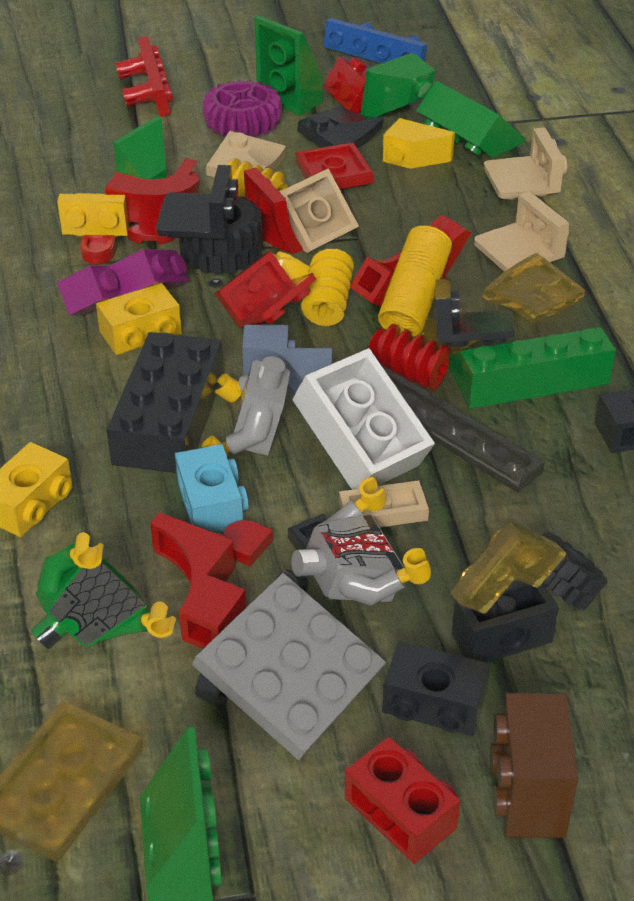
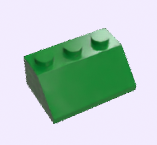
M437 80L416 110L425 118L423 124L455 132L454 143L465 142L464 147L476 156L484 153L494 158L523 144L525 138L499 114Z

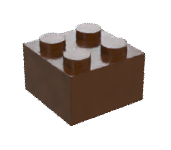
M506 693L503 714L494 715L495 744H490L491 774H498L499 784L494 786L493 793L495 817H503L505 837L566 838L578 784L566 694Z

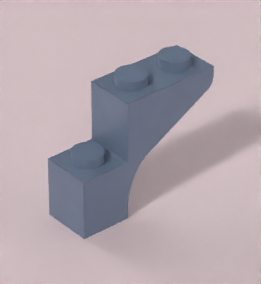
M244 325L242 345L244 375L249 373L252 361H263L268 356L280 358L285 363V368L290 371L287 389L293 397L305 375L332 364V348H296V340H289L288 325Z

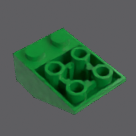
M195 727L186 728L140 795L148 901H213L212 886L222 885L208 747L197 749Z

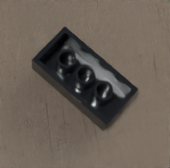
M148 333L106 430L111 465L177 473L175 453L198 448L217 395L215 390L220 387L217 381L224 374L222 340L168 333Z

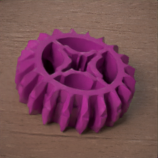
M240 79L238 82L228 81L225 85L218 84L217 88H211L209 93L205 94L202 110L207 128L212 129L213 133H221L222 137H226L229 131L257 138L258 134L266 135L268 130H274L276 125L280 123L282 112L280 96L277 90L271 89L270 85H263L260 81L256 83L251 80L244 82Z

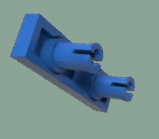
M334 18L326 20L325 48L379 63H385L413 52L425 62L427 43L421 42L417 36L412 35L404 38L373 29V26L369 23L356 25Z

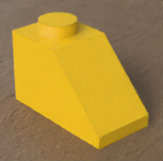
M399 118L383 135V162L409 169L451 162L453 160L455 132Z

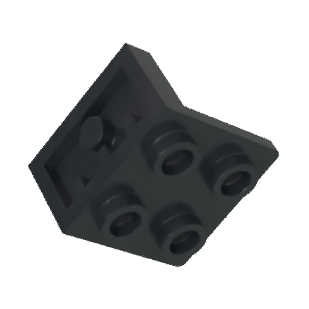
M451 279L436 280L435 304L438 343H446L450 347H461L469 344V341L484 340L486 344H501L506 342L508 338H514L511 310L460 313L459 289L451 290Z

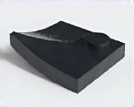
M338 106L299 120L297 131L321 148L352 142L359 148L383 127L384 118L363 116L343 106Z

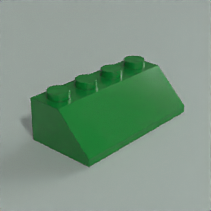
M601 327L588 328L581 331L552 334L545 337L458 351L450 355L448 369L468 408L473 409L610 385L616 349Z

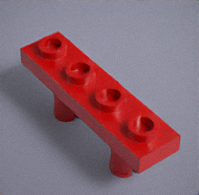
M148 36L138 38L141 50L139 56L115 62L120 80L143 73L145 76L148 75L149 78L146 80L147 83L122 89L126 105L130 107L131 105L152 100V102H156L160 117L169 115L171 112L168 103L173 102V98L157 45L151 46Z

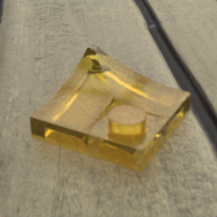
M535 253L509 268L489 284L483 291L482 299L506 306L534 324L581 302L586 290L540 254Z

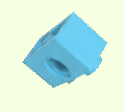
M222 444L175 453L177 482L190 524L213 533H221L231 523L243 520L242 511L249 509L247 493L244 486L237 487L236 483L239 482L236 462L234 459H227Z

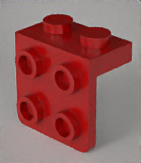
M339 56L332 71L329 72L323 87L343 107L359 114L362 108L367 65L355 57L348 60Z
M270 251L262 255L214 294L239 328L251 324L261 325L265 321L267 324H270L285 313L284 305L291 300L293 303H296L311 292L308 286L316 278L313 273L291 280Z

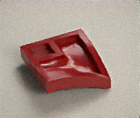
M256 167L245 170V198L254 202L261 211L262 240L292 254L301 252L302 246L296 239L289 222L286 198L272 185L270 179L265 178Z

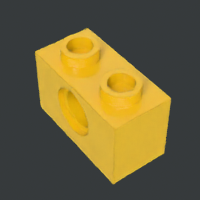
M162 283L96 303L99 331L115 355L142 347L149 332L172 335L182 334L179 304Z
M29 442L0 468V528L21 538L31 527L38 524L44 515L60 500L67 497L73 489L67 458Z

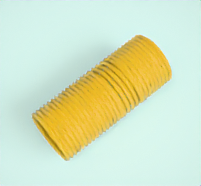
M417 226L409 231L378 314V321L385 330L392 324H397L401 328L400 333L405 329L411 330L413 337L422 333L435 297L436 280L441 279L452 249V242L443 231L431 226Z

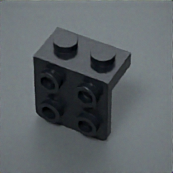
M231 165L217 166L211 194L167 193L164 197L156 225L157 234L170 238L225 239L229 219H233L234 200L238 198V180L232 179Z

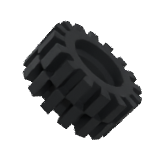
M544 532L522 559L524 566L530 570V574L532 576L538 574L544 585L552 590V594L556 597L560 596L565 603L572 604L579 610H586L608 583V579L603 575V572L595 567V564L590 559H586L582 552L575 550L570 543L564 542L559 536H554L551 532Z

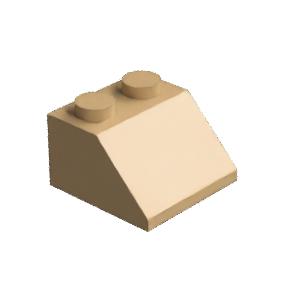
M329 168L280 191L286 198L287 212L293 233L302 246V250L306 253L359 227Z

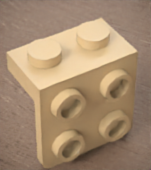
M545 127L534 128L530 156L487 160L484 162V171L500 198L513 200L518 198L519 194L528 191L536 196H546L561 192L562 177L567 172V160L565 155L561 154L555 139L551 138Z
M528 191L519 194L516 223L475 236L474 245L506 274L515 275L564 258L569 234V222L532 192Z

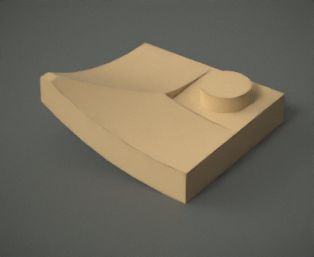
M229 131L206 165V175L215 177L217 166L227 165L232 158H238L241 160V163L248 161L252 164V167L258 164L263 170L270 168L274 171L286 156V146L251 137L243 133Z

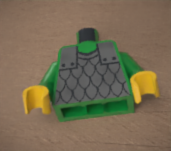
M79 533L73 544L67 545L45 557L37 584L36 596L47 615L31 629V632L47 649H51L67 633L83 647H91L97 642L147 631L158 638H165L172 634L176 618L174 616L166 618L168 606L161 601L154 603L150 612L146 610L147 605L137 589L102 556L104 544L99 543L92 547L89 544L90 535L87 533Z

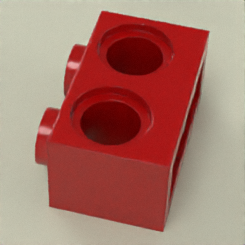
M387 737L345 770L344 799L413 864L417 863L457 829L460 799L454 789L446 781L437 780L422 766L418 757L407 748L402 749L390 737ZM388 779V780H392V782H385V781H382V780ZM417 811H425V812H428V813H430V814L422 815V814H418V813H416V812H417Z

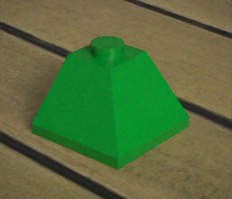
M413 52L366 69L361 115L378 117L424 99L433 85L435 70Z
M155 116L113 142L116 172L142 179H163L167 177L161 117Z

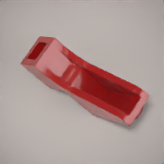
M441 215L429 226L443 231L452 242V249L441 279H445L472 232L449 217ZM402 250L393 257L384 260H376L367 256L350 288L371 303L381 307Z

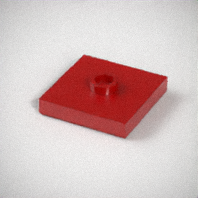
M353 142L295 153L296 164L305 179L329 168L339 189L374 183V173Z

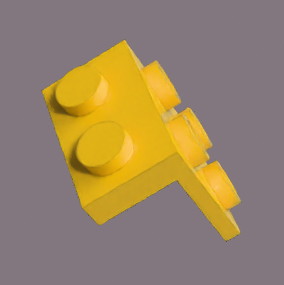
M59 194L57 203L62 234L83 237V235H113L116 237L128 235L127 229H129L131 222L128 221L125 195Z

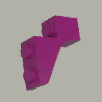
M142 249L110 266L90 265L58 281L57 285L69 315H88L97 311L96 303L160 283L168 290L188 283L189 280L186 275V263L177 250Z

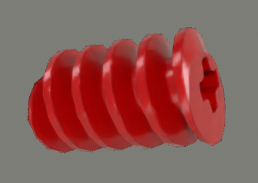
M392 324L386 331L384 328H380L371 337L368 348L385 371H392L396 376H404L408 381L417 382L421 387H429L432 391L442 384L449 367L451 351L449 346L443 345L438 350V343L435 340H430L425 345V337L423 335H416L413 338V333L409 329H405L400 333L401 328L397 324Z

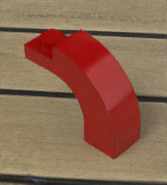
M185 158L173 175L163 179H142L116 172L105 187V195L126 196L129 222L146 223L158 221L164 197L167 193L199 192L200 174L196 173L197 160Z

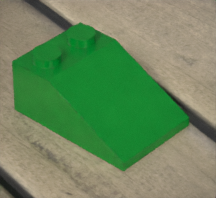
M259 15L254 17L256 82L260 81L263 85H270L271 89L277 90L280 102H282V108L299 116L323 103V76L304 33Z

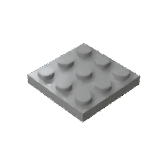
M282 573L195 657L192 665L297 760H300L386 664V661L288 576Z

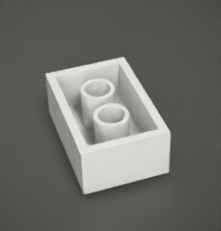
M369 348L305 375L292 399L351 489H359L360 483L369 477L376 478L377 485L379 486L419 466L435 444Z

